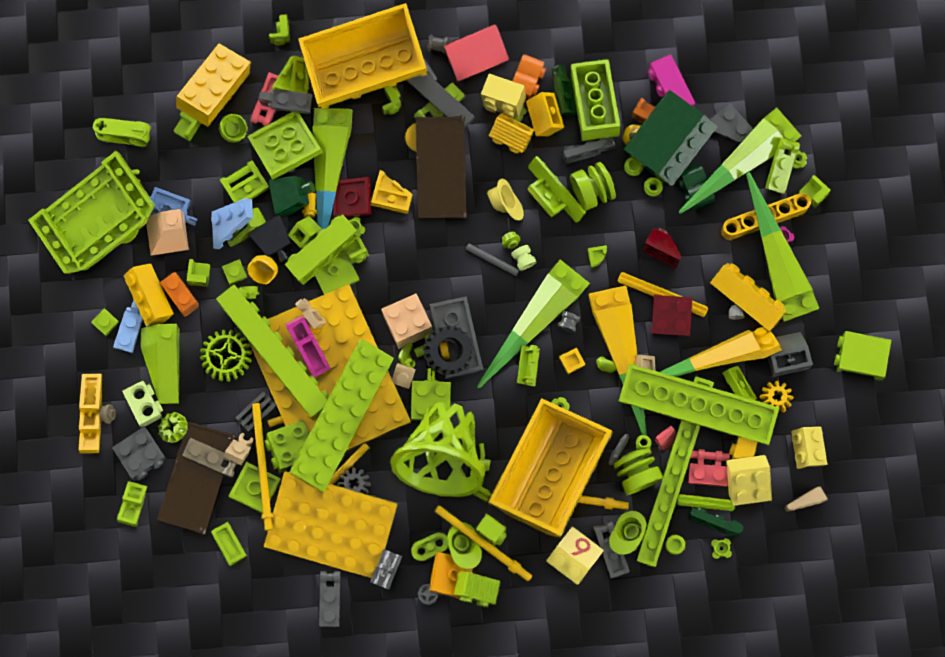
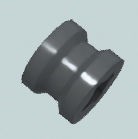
M562 312V320L558 323L557 327L564 331L575 333L576 323H579L580 317L570 312Z
M430 584L421 586L418 591L419 600L425 605L435 603L438 597V593L429 591Z

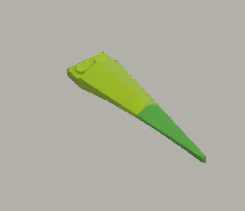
M778 108L774 109L763 118L682 207L679 213H683L724 186L774 157L780 138H785L788 142L792 143L798 140L801 135Z
M747 172L774 299L783 303L784 309L787 310L781 318L782 322L818 310L819 306L810 283L750 172Z
M559 260L545 277L477 388H481L521 350L522 345L526 346L573 304L590 283L562 260Z

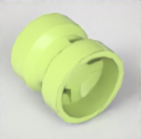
M528 245L521 246L511 253L513 258L517 260V266L520 271L536 264L535 258L530 254L531 250Z

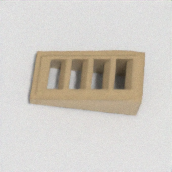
M818 486L786 505L784 509L786 512L823 503L828 499L821 487Z

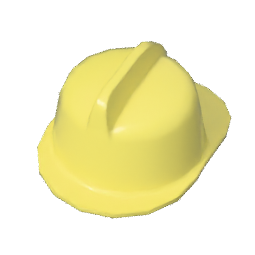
M500 179L497 187L487 192L491 204L495 210L508 212L515 220L523 219L524 212L520 201L512 191L509 183L505 179Z

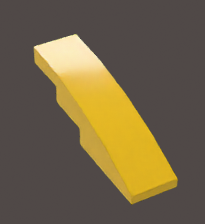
M82 374L79 405L80 453H99L101 420L99 413L102 407V374Z

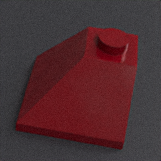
M653 228L642 252L677 269L682 256L672 237L661 228H658V230Z

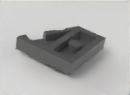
M731 103L710 119L718 126L714 131L718 133V136L729 138L732 142L739 145L753 131V128Z

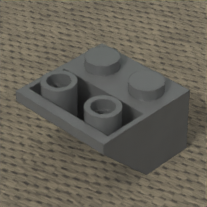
M801 332L775 337L782 351L767 357L772 377L804 371L812 367L809 348Z

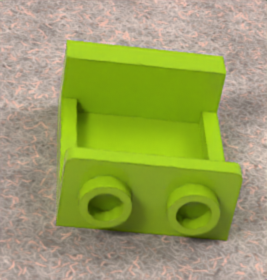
M845 331L838 339L837 347H840L839 355L836 354L834 366H837L836 371L841 372L843 370L873 376L874 379L882 381L886 375L891 340Z

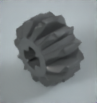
M352 468V474L345 470L347 477L339 476L344 482H339L337 485L368 494L369 490L364 487H370L371 483L365 482L369 479V476L364 475L362 477L364 472L362 469L356 474V468ZM357 480L359 486L352 489L349 483H354Z

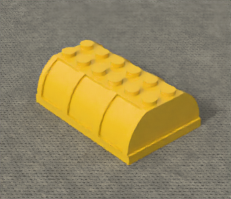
M406 3L299 38L316 101L322 109L329 108V105L347 99L360 98L363 94L387 86L389 88L396 86L399 82L420 75L422 77L427 75L425 61Z
M541 398L489 503L508 516L541 532L561 537L612 435V430Z

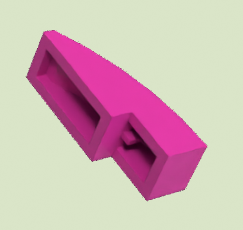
M301 315L286 323L285 326L312 376L315 378L330 370L331 368L304 317Z

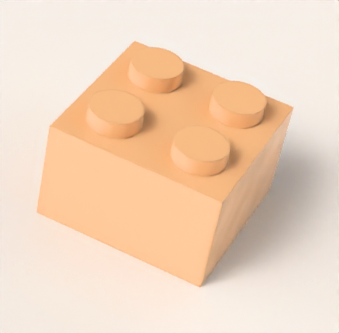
M417 294L381 309L398 349L408 343L425 338L426 334L433 332L432 325Z

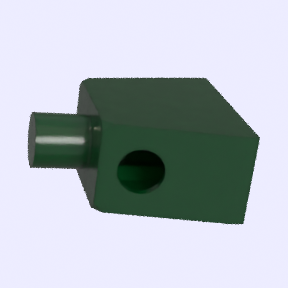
M297 176L269 180L275 215L287 217L309 204L308 194L315 192V186L312 181L305 183L304 178Z

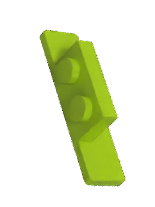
M538 156L535 157L528 168L538 180L531 184L527 190L551 217L565 210L576 223L580 221L586 211L549 170L546 164Z

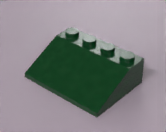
M668 90L623 150L664 185L672 186L718 126L677 94Z

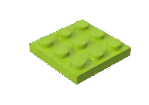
M291 112L247 136L272 180L322 154L320 146L301 115L297 112Z

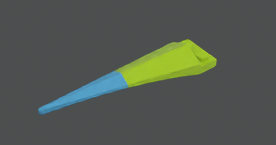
M314 108L313 137L322 150V154L314 157L318 225L322 229H326L330 224L339 177L352 129V109Z

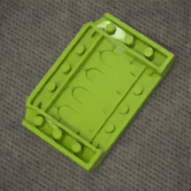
M117 151L102 161V165L51 206L47 209H41L28 220L62 271L66 274L88 270L143 227L155 206L152 199Z

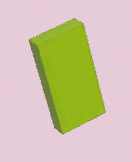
M229 522L211 531L230 566L247 557Z

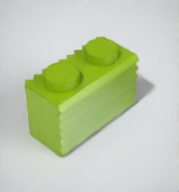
M488 514L485 515L476 528V533L494 547L496 545L500 546L507 535L505 533L506 527Z
M470 572L458 573L454 595L460 596L461 601L471 603L472 600L477 601L476 605L483 607L496 603L500 581Z

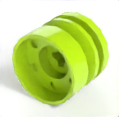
M601 162L596 163L595 168L593 166L588 167L589 176H587L584 170L570 174L575 195L585 211L598 205L597 197L602 203H606L607 198L609 200L616 198L613 180Z
M650 448L628 453L613 464L615 470L624 468L617 473L618 477L628 476L621 483L626 495L644 490L664 479L659 467L649 468L648 466L655 460L654 457L645 459V457L652 453Z

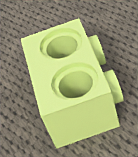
M141 381L122 391L141 428L163 418L160 413L163 409L159 401H154L152 395L155 393L150 384L146 385L144 381ZM138 391L145 392L142 399L135 398ZM146 408H153V413L150 416H144Z

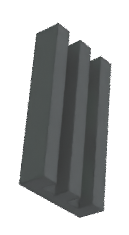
M264 391L236 417L238 422L248 432L254 428V421L249 426L247 425L253 418V412L246 419L242 420V418L252 410V404L259 403L265 398L266 400L260 404V411L268 403L270 404L261 414V421L277 407Z

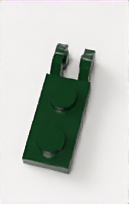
M692 508L688 516L691 521L730 536L738 537L743 531L742 524L737 521H725L726 519L723 516L710 515L703 508Z

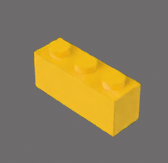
M151 263L132 267L124 275L125 282L131 291L133 300L140 311L141 318L144 320L146 327L164 323L174 314Z

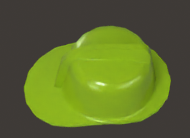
M629 511L620 516L609 539L610 547L614 552L622 555L630 554L639 546L645 536L647 526L642 514L636 511Z
M464 523L466 526H468L470 529L476 532L471 525ZM453 526L447 535L452 559L459 567L472 569L481 561L480 545Z

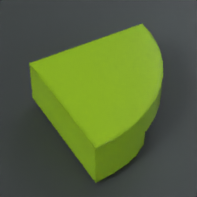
M607 245L588 248L591 268L602 263L606 256Z

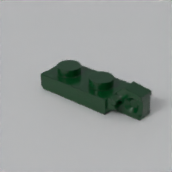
M559 64L552 68L560 115L573 117L577 115L572 82L567 77L565 65Z

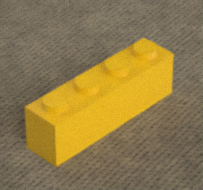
M732 263L723 265L710 283L768 331H771L787 312L784 309V304L779 300L774 301L769 296L770 293L767 290L758 288L754 284L755 281L747 275H742L736 265Z

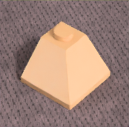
M181 209L164 211L149 216L146 225L151 256L189 250L184 212Z

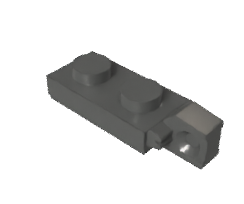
M270 90V93L260 92L259 102L268 103V107L273 108V110L310 114L313 95L285 90Z
M612 137L602 138L596 142L588 141L579 147L571 146L563 152V160L565 164H570L600 155L601 152L615 148L614 140Z

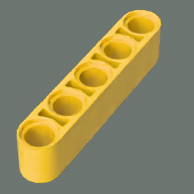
M800 193L769 204L768 207L776 222L780 223L804 214L811 204V199L807 194ZM797 201H803L806 206H798ZM779 208H787L788 213H781ZM755 210L728 219L722 227V236L727 240H733L760 230ZM744 220H751L753 226H746ZM732 226L736 232L729 233L726 227Z

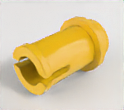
M310 193L308 194L309 204L304 207L302 213L304 217L310 216L314 218L315 214H317L316 194Z

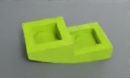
M128 481L117 522L137 526L147 486Z

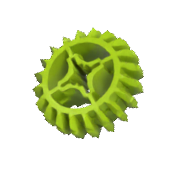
M222 330L221 336H219L218 332H215L216 338L213 339L212 336H209L208 339L211 342L203 343L207 349L202 348L200 350L201 353L206 354L200 356V359L205 361L202 363V367L207 368V374L212 373L213 379L219 374V381H223L224 376H226V380L229 382L232 375L237 380L238 376L236 374L238 372L242 376L244 375L242 368L249 369V366L245 363L252 362V359L247 357L252 355V351L248 350L251 346L249 343L245 344L247 341L245 337L240 339V333L234 336L233 330H230L228 335L225 330ZM225 342L221 349L213 350L218 344ZM232 342L241 348L242 355L232 352ZM228 352L230 357L224 361L222 354ZM211 356L220 359V369L212 364ZM239 361L235 367L228 369L230 363Z

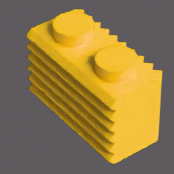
M501 113L496 118L489 137L493 138L492 141L499 145L505 144L509 146V149L514 153H523L534 133V129Z

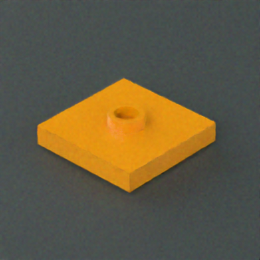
M436 552L429 591L460 599V596L454 595L458 573H472L473 568L463 569L454 563L451 555Z

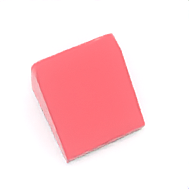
M669 426L655 438V442L663 451L674 444L676 433L673 427Z

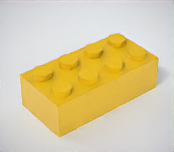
M218 44L177 95L176 108L208 127L249 75L251 62L223 45Z

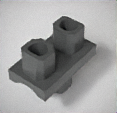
M384 549L370 582L389 590L402 556Z

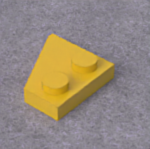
M380 170L371 206L408 214L412 193L403 189L395 180L392 181L385 175V172Z

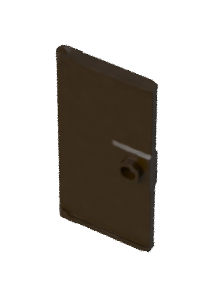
M463 115L454 117H416L418 218H467L465 116Z
M188 422L187 432L182 439L157 520L206 535L207 526L224 474L187 459L182 455L190 438L225 453L231 442L236 439V435ZM223 460L221 466L226 468L228 461Z

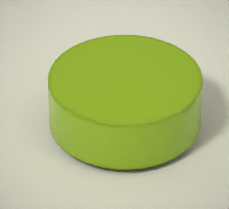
M679 535L670 536L665 544L666 550L672 555L681 554L685 549L684 539Z

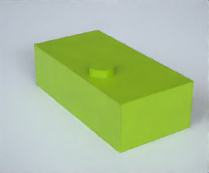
M609 60L571 64V80L582 141L620 136V121Z

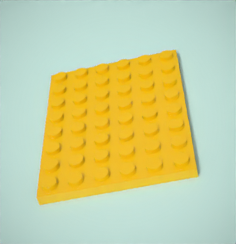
M349 284L308 301L311 307L315 308L327 322L322 328L314 329L310 326L309 328L331 368L315 377L319 383L317 385L318 389L321 392L325 390L329 396L360 339L378 348ZM295 307L267 319L271 324L269 328L273 333L275 331L279 333L283 339L281 343L284 347L289 346L295 353L293 358L297 362L301 361L307 368L305 373L310 377L312 374L285 326L286 323L301 316L303 312L298 307ZM250 343L285 426L303 421L310 434L318 417L314 420L310 418ZM388 371L346 451L411 423Z

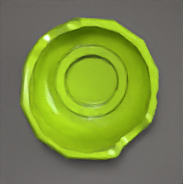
M230 114L221 120L219 131L226 141L234 143L241 141L245 137L248 127L240 115Z

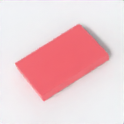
M496 25L444 46L457 81L509 60Z

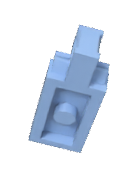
M134 300L131 308L127 307L124 312L113 346L115 349L129 353L134 351L143 323L140 311Z

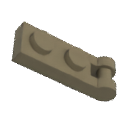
M190 438L182 455L231 478L235 473L233 471L235 466L238 465V463L224 457V452ZM223 460L228 461L226 468L221 466Z

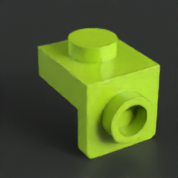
M387 86L384 87V92L390 103L384 105L382 110L384 115L388 113L392 115L401 107L399 100L401 96L396 86L390 88Z
M360 236L345 249L352 264L355 262L361 263L369 256Z

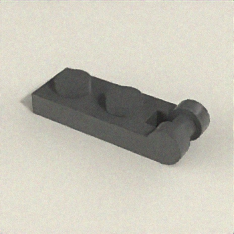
M609 521L606 522V525L594 526L593 530L599 546L604 550L602 555L612 579L627 574L630 571L624 555L617 554L611 549L610 537L603 538L602 534L609 532L611 536L614 529L613 522Z
M334 571V573L320 572L319 627H339L340 571ZM327 581H334V587H327Z

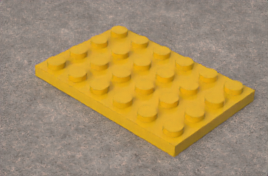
M285 471L273 511V530H268L264 547L372 578L382 552L386 548L398 503L328 484L325 492L322 493Z

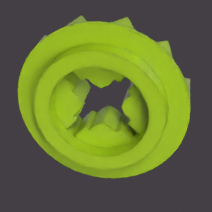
M176 412L167 413L166 417L161 418L158 434L166 442H178L187 432L188 425L185 417ZM171 423H173L174 425H176V426L173 427V429H174L173 432L168 429V428L171 427V425H170Z

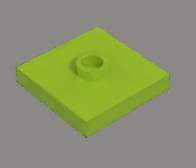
M345 249L315 274L324 295L345 285H351L360 281Z
M246 462L229 494V498L263 514L259 468ZM267 472L271 501L281 482V478Z

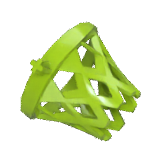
M438 402L433 407L428 406L419 426L409 437L405 445L392 456V471L402 482L425 493L448 497H462L473 494L485 502L488 501L491 493L482 487L486 467L482 461L478 460L475 450L474 415L468 412L465 416L463 407L457 404H453L447 411L444 402ZM439 411L440 417L434 421L433 417ZM455 413L460 422L456 428L453 427L450 421V417ZM442 433L443 439L435 442L434 439ZM459 438H461V440H462L463 447L461 446V444H460V442H459V440H458ZM425 453L428 464L418 473L413 472L415 456ZM410 459L408 468L404 462ZM445 460L453 469L447 481L440 480L436 467ZM463 463L471 467L470 477L465 476L461 468ZM428 472H431L432 478L423 476L426 475Z

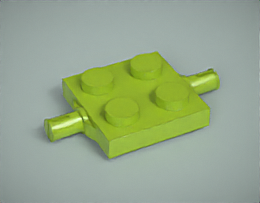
M431 368L427 369V380L412 381L411 420L421 421L428 406L433 407L438 402H444L446 411L450 408L451 382L435 380V371L432 370L431 376ZM439 411L434 415V421L440 417Z

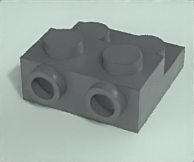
M145 426L112 447L133 480H141L147 476L149 470L161 467L164 464L163 461L166 460V457Z

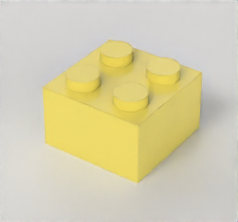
M489 74L481 92L483 106L490 112L498 111L508 117L519 118L526 100L525 86Z
M765 455L726 460L728 492L733 506L772 500L770 466Z

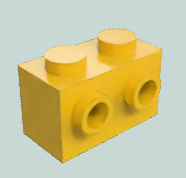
M541 92L526 101L536 136H550L564 128L554 93Z

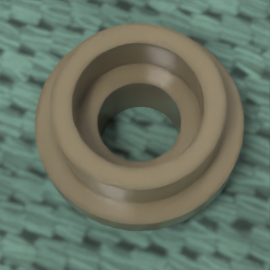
M107 404L101 407L99 417L101 421L110 424L115 419L116 410L111 404Z

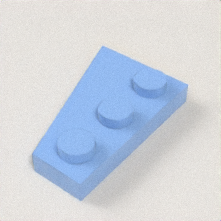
M245 198L212 211L211 221L214 249L222 248L225 240H230L236 230L242 229L253 218L252 199Z

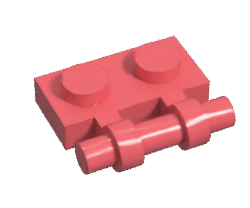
M704 449L692 450L690 458H697V464H689L688 484L727 487V467L721 466V461L729 460L730 454L722 453V451L705 452ZM704 459L715 460V465H704Z

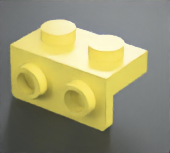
M802 427L791 432L798 469L827 465L821 427Z

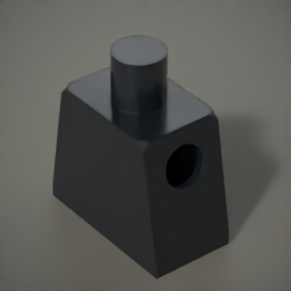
M280 215L248 233L252 242L264 255L272 259L277 257L280 264L287 262L289 255L286 250L292 246Z

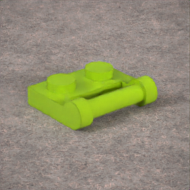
M252 160L247 163V166L227 178L223 177L220 179L221 184L234 203L245 198L253 199L270 189ZM251 171L253 172L252 176L231 188V183Z

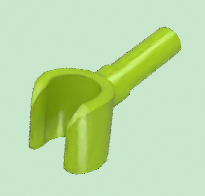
M481 443L479 444L480 461L485 465V471H489L491 460L485 459L484 444Z

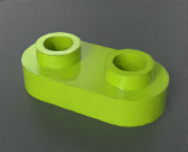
M435 533L416 542L412 546L413 557L418 561H425L434 557L436 552H445L448 548V537L443 533ZM437 540H441L443 542V545L441 547L436 546L435 543ZM420 548L425 549L423 555L418 554Z

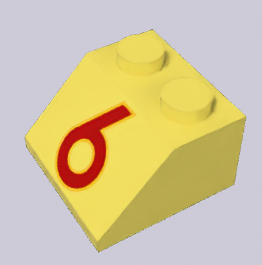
M572 527L546 561L578 585L604 550L576 528Z

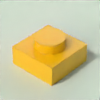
M577 348L559 356L568 374L585 366Z

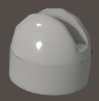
M738 305L731 306L729 309V319H743L744 310Z

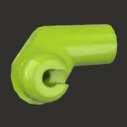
M412 343L404 345L398 355L401 364L410 368L415 367V360H412L410 356L413 347Z
M599 357L596 361L598 368L602 371L613 373L617 370L615 363L605 359V357Z

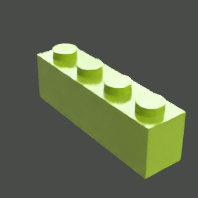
M343 214L335 217L331 221V225L326 229L320 230L316 238L306 242L302 246L301 251L288 258V262L285 265L303 285L361 236Z

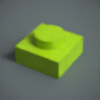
M240 259L222 266L230 285L247 278Z
M104 308L91 323L107 336L119 321Z

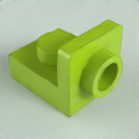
M279 15L280 22H276L277 33L269 34L271 43L275 45H284L286 42H290L289 20L287 15Z

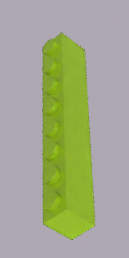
M235 285L231 286L216 298L217 302L305 412L314 420L320 415L329 395L325 390L321 392L318 389L317 385L319 383L312 375L309 377L305 373L307 368L301 361L297 362L293 358L295 353L289 346L284 347L281 343L283 339L277 331L273 333L269 328L271 326L270 322L265 316L261 318L257 313L260 311L253 302L249 303L246 300L248 295L241 287L238 289Z

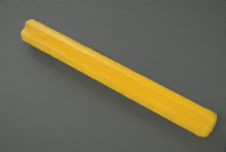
M621 272L618 278L619 283L653 297L654 295L680 296L624 272ZM692 301V313L705 317L708 307Z

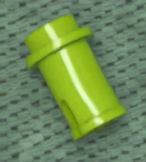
M641 435L637 438V450L651 447V440L648 436Z

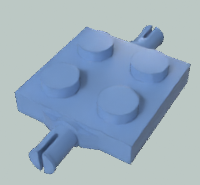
M157 187L154 188L150 198L155 206L150 216L164 211L181 209L184 212L185 222L193 226L196 225L197 218L187 215L191 203L190 199Z

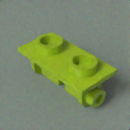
M521 346L517 383L535 386L540 351L538 346Z

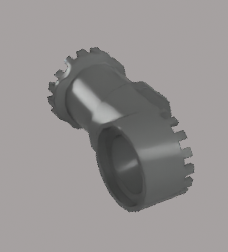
M430 34L428 38L430 43L427 44V51L436 50L446 54L444 46L459 39L438 38Z

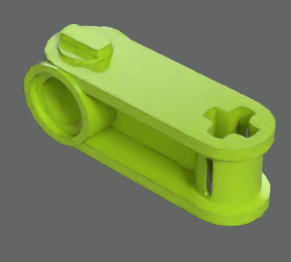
M99 118L93 123L97 139L103 142L144 147L147 146L151 126L145 122Z

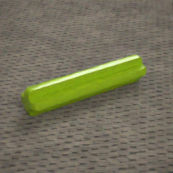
M682 494L678 495L677 504L681 506L734 511L735 509L731 500Z

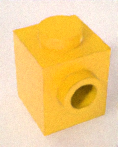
M737 437L735 444L732 443L730 448L731 460L754 457L757 442Z

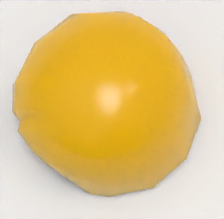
M259 255L252 259L247 266V271L254 281L267 285L276 277L278 267L272 258L266 255Z

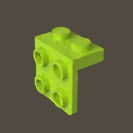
M303 421L268 432L266 435V440H264L266 450L271 451L273 456L271 458L272 466L274 469H278L279 473L287 471V468L294 464L309 436Z

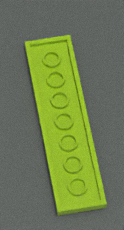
M363 339L358 341L289 474L322 493L325 492L394 359L393 357Z
M633 364L628 366L618 401L764 445H769L779 410V407Z

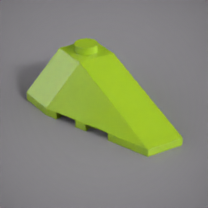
M156 324L141 328V350L160 404H179L180 329L177 324Z

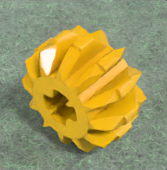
M775 381L774 386L769 382L767 384L768 388L763 387L762 392L764 394L760 395V399L766 400L763 403L779 407L780 411L784 413L786 411L785 407L791 406L789 401L793 400V396L787 394L792 390L790 388L784 389L786 383H783L780 387L779 381ZM774 393L776 394V396H780V399L778 401L777 399L774 400L772 398L774 396Z

